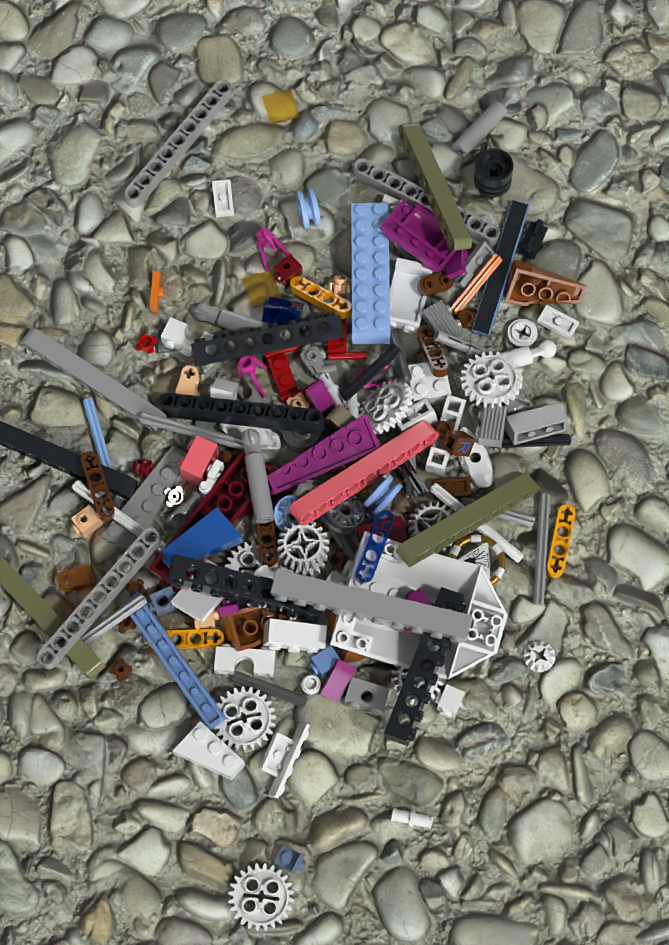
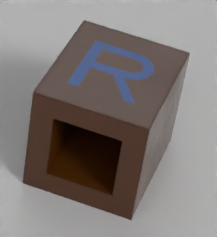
M447 430L441 448L454 456L469 457L476 439L464 431Z

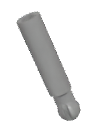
M516 87L506 88L503 92V99L500 102L494 101L454 142L453 148L460 156L466 157L507 114L506 107L520 100L521 93Z
M199 303L194 310L196 318L200 321H207L234 332L242 330V333H248L251 328L261 327V330L268 329V325H270L269 323L226 309L222 310L210 306L207 303ZM286 330L280 333L282 339H284ZM264 334L262 341L271 343L272 337L269 334Z
M247 429L242 433L241 440L244 445V459L255 522L259 524L268 523L275 518L264 456L261 453L260 435L254 429Z

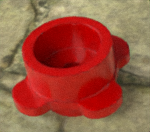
M141 334L136 349L152 354L157 338Z

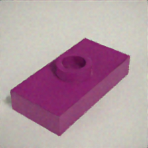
M223 599L218 605L219 616L239 612L237 603L231 602L228 599Z

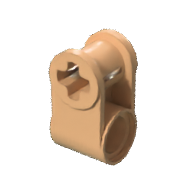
M187 365L182 369L176 394L197 395L200 376L195 366ZM193 373L194 376H191L189 379L187 376H190V374Z

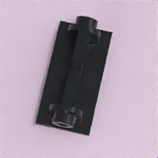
M542 220L531 221L517 253L535 260L548 230L543 225L544 222Z

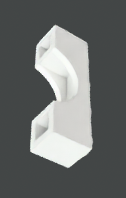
M448 395L440 421L450 422L454 430L458 431L466 400ZM439 438L431 447L425 471L444 476L450 453L441 448L443 440Z

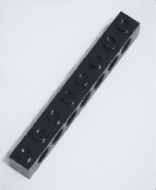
M334 312L323 314L324 318L319 319L316 316L306 317L304 322L299 323L298 319L287 321V325L280 326L279 323L270 324L268 329L261 330V327L249 329L250 332L242 333V330L231 332V336L224 337L223 334L214 335L212 340L205 341V338L195 339L194 343L190 344L194 366L199 367L239 359L244 356H254L343 338L344 332L340 314L335 315ZM319 323H324L327 326L326 333L318 331L317 326ZM300 327L308 329L309 334L307 337L299 334ZM281 331H288L290 339L283 340L280 336ZM264 334H269L272 337L270 344L263 343L262 336ZM245 338L253 340L254 344L251 348L244 346L243 340ZM227 341H231L235 345V349L231 352L227 351L224 347ZM208 345L215 346L216 354H207L206 347Z
M177 554L171 559L166 582L172 583L175 587H189L193 592H207L212 597H226L229 601L235 603L241 601L247 603L249 607H263L268 612L276 613L278 611L284 613L287 617L303 618V621L309 623L317 621L322 616V611L314 609L313 605L306 604L305 609H302L299 605L294 604L292 600L287 599L286 604L276 600L275 596L271 593L274 582L272 580ZM186 571H190L193 574V579L187 577ZM205 576L212 579V584L206 582ZM224 581L230 583L231 589L224 586ZM243 586L249 589V594L243 591ZM262 591L267 593L268 599L262 597Z
M441 587L434 606L463 613L467 602H465L464 594ZM423 632L385 728V738L406 746L409 745L410 741H414L417 733L415 727L417 722L421 723L424 716L422 709L424 704H428L431 698L429 691L431 686H435L438 680V674L436 673L438 668H442L446 656L443 655L445 650L449 649L452 644L450 638L442 636V639L431 637V633ZM430 646H439V649L437 651H429ZM425 663H430L432 665V667L429 670H423L421 668L422 665ZM418 681L425 683L422 688L414 687ZM412 699L418 701L414 707L407 705L408 701ZM403 718L410 719V723L406 726L401 725L400 721Z

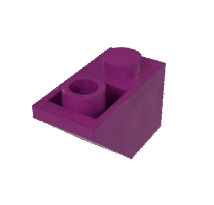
M321 379L307 386L306 402L309 403L311 409L320 410L323 417H325L335 407V403L324 382Z

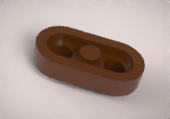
M446 272L425 276L419 280L417 289L423 296L446 292L453 286V278H448Z

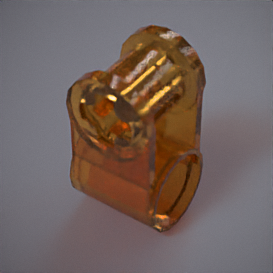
M83 565L62 571L57 577L59 588L63 592L87 589L96 585L92 565ZM68 578L69 584L65 585L64 579Z

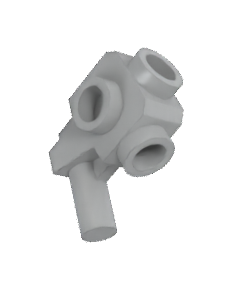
M307 345L301 349V361L312 376L318 378L323 373L337 371L336 364L324 365L323 362L326 354L322 348L318 349L317 346Z

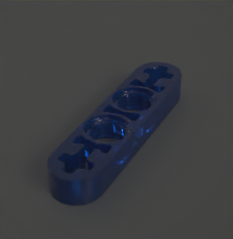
M382 510L375 516L354 574L355 579L359 583H368L374 577L394 523V515L389 510ZM386 514L389 522L384 524L383 529L376 528V525L380 527L382 524L380 517ZM375 532L382 534L383 540L381 543H376L373 540ZM367 551L375 552L376 559L374 561L367 560ZM363 562L367 565H373V568L368 567L366 574H368L369 577H366L364 579H362V575L359 574V572L364 571L366 565H362Z

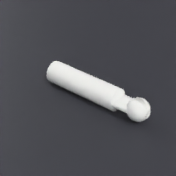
M544 340L537 348L530 349L528 346H523L500 353V357L507 354V360L513 358V364L518 363V367L532 364L533 358L538 356L544 358L553 357L556 353V345L550 340Z

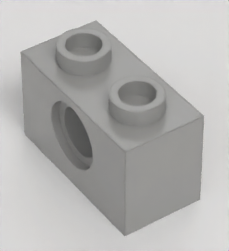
M352 677L345 697V703L348 704L349 708L355 710L362 708L366 709L367 713L378 716V713L383 715L390 688ZM368 693L372 696V700L365 702L361 699V696Z

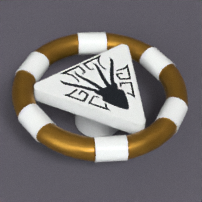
M470 535L459 540L452 548L449 557L456 559L461 548L468 543L483 542L484 544L458 560L482 565L492 586L501 579L506 566L505 555L500 545L484 535ZM488 545L492 547L499 561L498 568L492 578H490Z

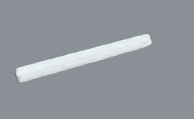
M77 480L72 486L73 490L94 505L89 487ZM97 493L95 494V496H96L97 498H99V499H102V498H103V497H101L100 495H98ZM106 503L102 504L103 512L108 515L109 511L106 508ZM114 506L115 516L113 519L139 537L145 528ZM148 536L147 541L153 542L156 536ZM161 540V544L156 550L161 553L167 544Z
M437 483L433 484L430 488V492L455 512L465 507ZM487 524L477 528L481 534L496 541L503 552L515 562H520L524 557L519 550Z

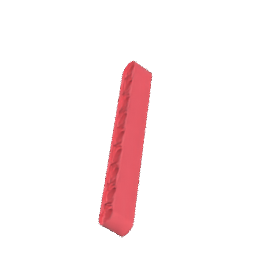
M427 421L419 422L296 500L290 506L289 512L301 525L309 524L435 443L439 433Z

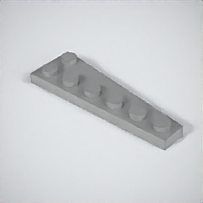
M172 446L121 511L145 529L150 528L167 498L164 490L166 488L172 489L180 475V460L183 456L186 457L187 453ZM115 520L110 523L101 535L102 539L125 550L138 538Z

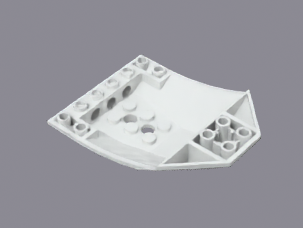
M364 531L346 580V586L406 599L405 595L410 590L414 589L416 591L420 588L433 604H435L441 587L464 594L467 604L463 613L472 615L467 642L462 641V644L452 642L450 648L445 650L443 655L446 656L443 667H439L436 673L439 678L448 680L497 653L508 615L482 565L434 553L414 566L408 567L396 553V549L402 543ZM347 613L344 616L336 615L330 645L399 667L410 668L423 633L416 634L411 632L410 629L404 634L400 629L391 627L389 623L378 625L372 623V619L368 618L357 620ZM432 645L429 647V651L435 652L439 649V646ZM425 663L422 665L421 668L423 670H429L432 667V665L430 663Z

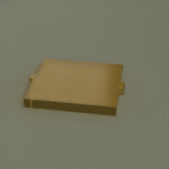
M291 89L275 91L272 94L262 96L271 125L280 122L286 123L287 120L299 117Z
M272 270L260 274L256 273L243 279L253 309L263 305L269 306L270 303L282 300Z

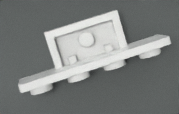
M299 723L292 739L278 732L274 733L259 767L260 770L275 777L267 796L278 798L284 792L286 779L292 774L293 763L301 753L300 747L309 735L308 729L310 724Z

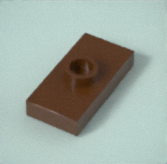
M470 477L431 480L432 486L437 483L454 498L472 497ZM433 494V500H439V498Z

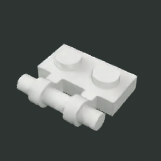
M217 459L214 464L209 465L206 471L207 480L199 485L200 495L203 498L207 496L225 473L223 462Z

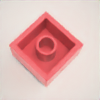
M197 435L194 440L190 441L187 447L188 453L186 457L183 456L181 458L179 467L182 480L199 487L201 482L207 480L206 471L209 465L214 464L216 459H219L218 444Z

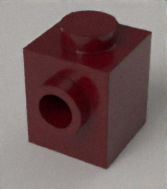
M291 253L273 266L275 280L278 283L282 282L285 287L290 284V280L293 277L303 274L302 265Z

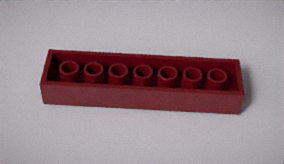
M244 450L165 548L217 507L234 528L237 527L253 507ZM265 463L267 475L275 471ZM161 551L149 566L150 573L168 587L171 586L178 593L182 588L175 587L172 583L166 582L169 567L163 562L162 558L164 556ZM214 555L209 556V557H207V558H205V559H202V560H200V561L205 562L207 559L210 561V559H211ZM186 571L187 577L191 579L193 574L190 571Z

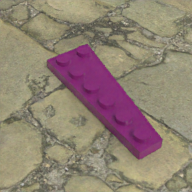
M367 414L361 415L267 475L273 493H279L380 448Z

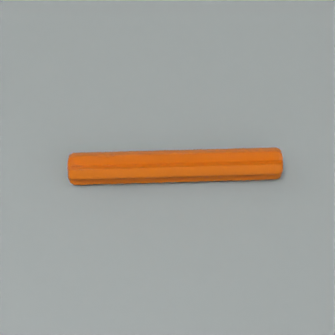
M493 254L450 306L454 314L457 315L462 311L502 262L499 255Z

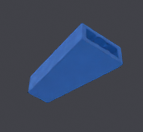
M217 507L162 550L164 556L162 560L167 567H170L171 559L176 554L200 561L242 543V536Z

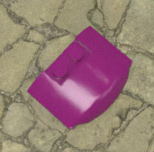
M402 200L382 223L380 229L391 243L395 241L423 263L421 266L440 272L456 251L449 249L436 217L431 210L417 203L415 206L405 204L407 200Z

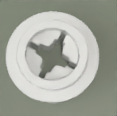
M518 319L510 324L507 336L516 347L531 346L536 341L538 332L536 326L531 321ZM526 328L525 334L527 336H523L521 339H519L518 332H522V330Z
M542 640L533 641L524 651L525 664L535 672L547 671L553 666L555 661L554 649L549 643H545ZM544 650L543 657L545 660L539 659L535 663L534 661L537 656L535 652L540 653Z

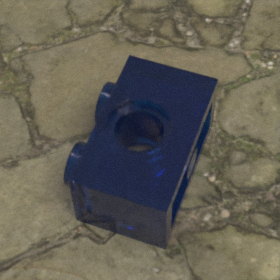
M268 296L264 304L262 321L273 324L279 323L282 326L287 325V321L298 319V323L302 322L305 303Z

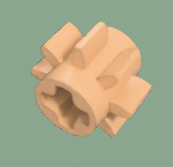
M334 276V281L330 280L329 291L344 298L347 296V293H351L352 282H348V278L345 276Z

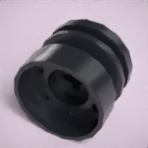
M496 148L486 149L478 155L475 162L474 185L480 194L495 198L508 192L512 183L514 167L512 157L502 149Z

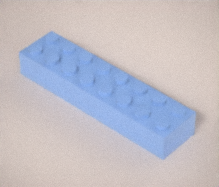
M351 203L352 344H390L389 240L380 229V226L388 217V203Z

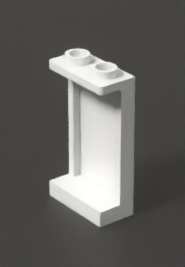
M401 258L396 260L395 272L390 288L391 329L398 328L412 334L414 332L417 333L420 327L427 296L419 293L417 284L423 277L433 274V270L421 266L423 263Z

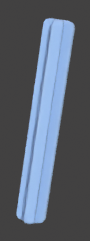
M85 398L83 404L100 464L110 467L111 462L93 398Z

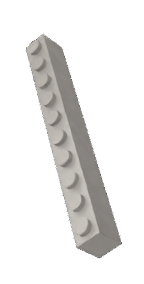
M278 569L276 570L271 589L272 595L278 601L286 602L288 599L294 601V604L299 606L313 605L314 609L325 611L326 608L333 610V613L344 616L347 613L357 620L368 618L372 619V623L378 625L389 623L395 629L403 630V627L410 628L411 632L416 634H422L423 632L431 633V637L442 639L443 636L450 638L451 642L462 644V641L467 642L472 623V615Z

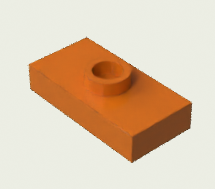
M153 271L151 313H159L160 298L164 297V287H161L162 277L160 271Z

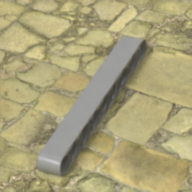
M218 80L129 184L125 190V197L130 207L137 208L142 205L228 103L232 94L231 85L227 80ZM166 155H171L170 158H164ZM145 181L149 182V183L146 184V185H143V184H142V183L145 182ZM132 195H138L136 198H130Z
M360 158L355 161L354 176L358 181L395 199L407 200L406 204L415 206L417 203L432 211L430 204L423 203V201L428 200L422 187L367 159ZM364 168V169H366V170H365V171H359L358 169ZM380 176L382 179L377 180L374 177ZM395 184L398 187L393 188L390 185ZM411 192L414 195L408 196L406 193ZM457 205L471 238L478 242L483 240L490 247L495 246L499 240V227ZM476 225L479 228L473 229L471 226ZM492 233V234H494L495 236H494V237H489V236H487V234Z
M32 327L20 343L26 349L149 430L156 432L159 427L141 423L140 416L142 412L164 418L167 417L160 409L38 329Z
M146 528L38 652V662L45 669L54 668L160 546L161 537L156 529ZM155 535L156 539L153 542H148V536ZM143 550V554L140 557H135V551ZM126 564L131 566L127 572L121 571L122 566ZM113 579L118 580L116 586H108L109 581ZM99 594L105 595L103 601H95L96 596ZM86 609L92 610L90 616H82V613ZM73 624L79 626L76 632H69V628ZM64 639L65 645L60 648L56 647V643ZM46 655H52V660L50 662H43V658Z

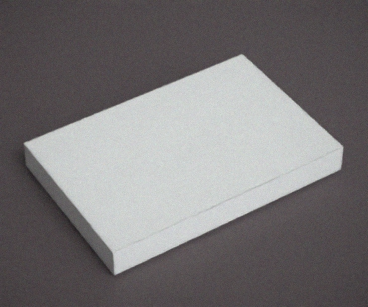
M208 559L205 561L206 563H210V564L216 565L215 563L209 561ZM205 576L206 582L212 584V579ZM224 581V586L231 589L230 583ZM184 586L171 600V604L203 623L225 597H212L210 593L203 591L201 593L193 592L191 588Z

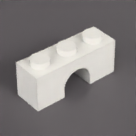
M170 317L161 335L163 345L169 349L175 348L180 350L186 356L192 355L190 344L194 343V341L186 338L189 332L188 325ZM204 331L201 338H205V341L212 340L214 335ZM208 345L206 347L207 354H216V347Z
M221 644V647L216 646L215 674L233 675L236 665L243 660H247L254 665L255 677L274 678L275 650H271L269 647H260V649L250 648L237 652L230 644Z

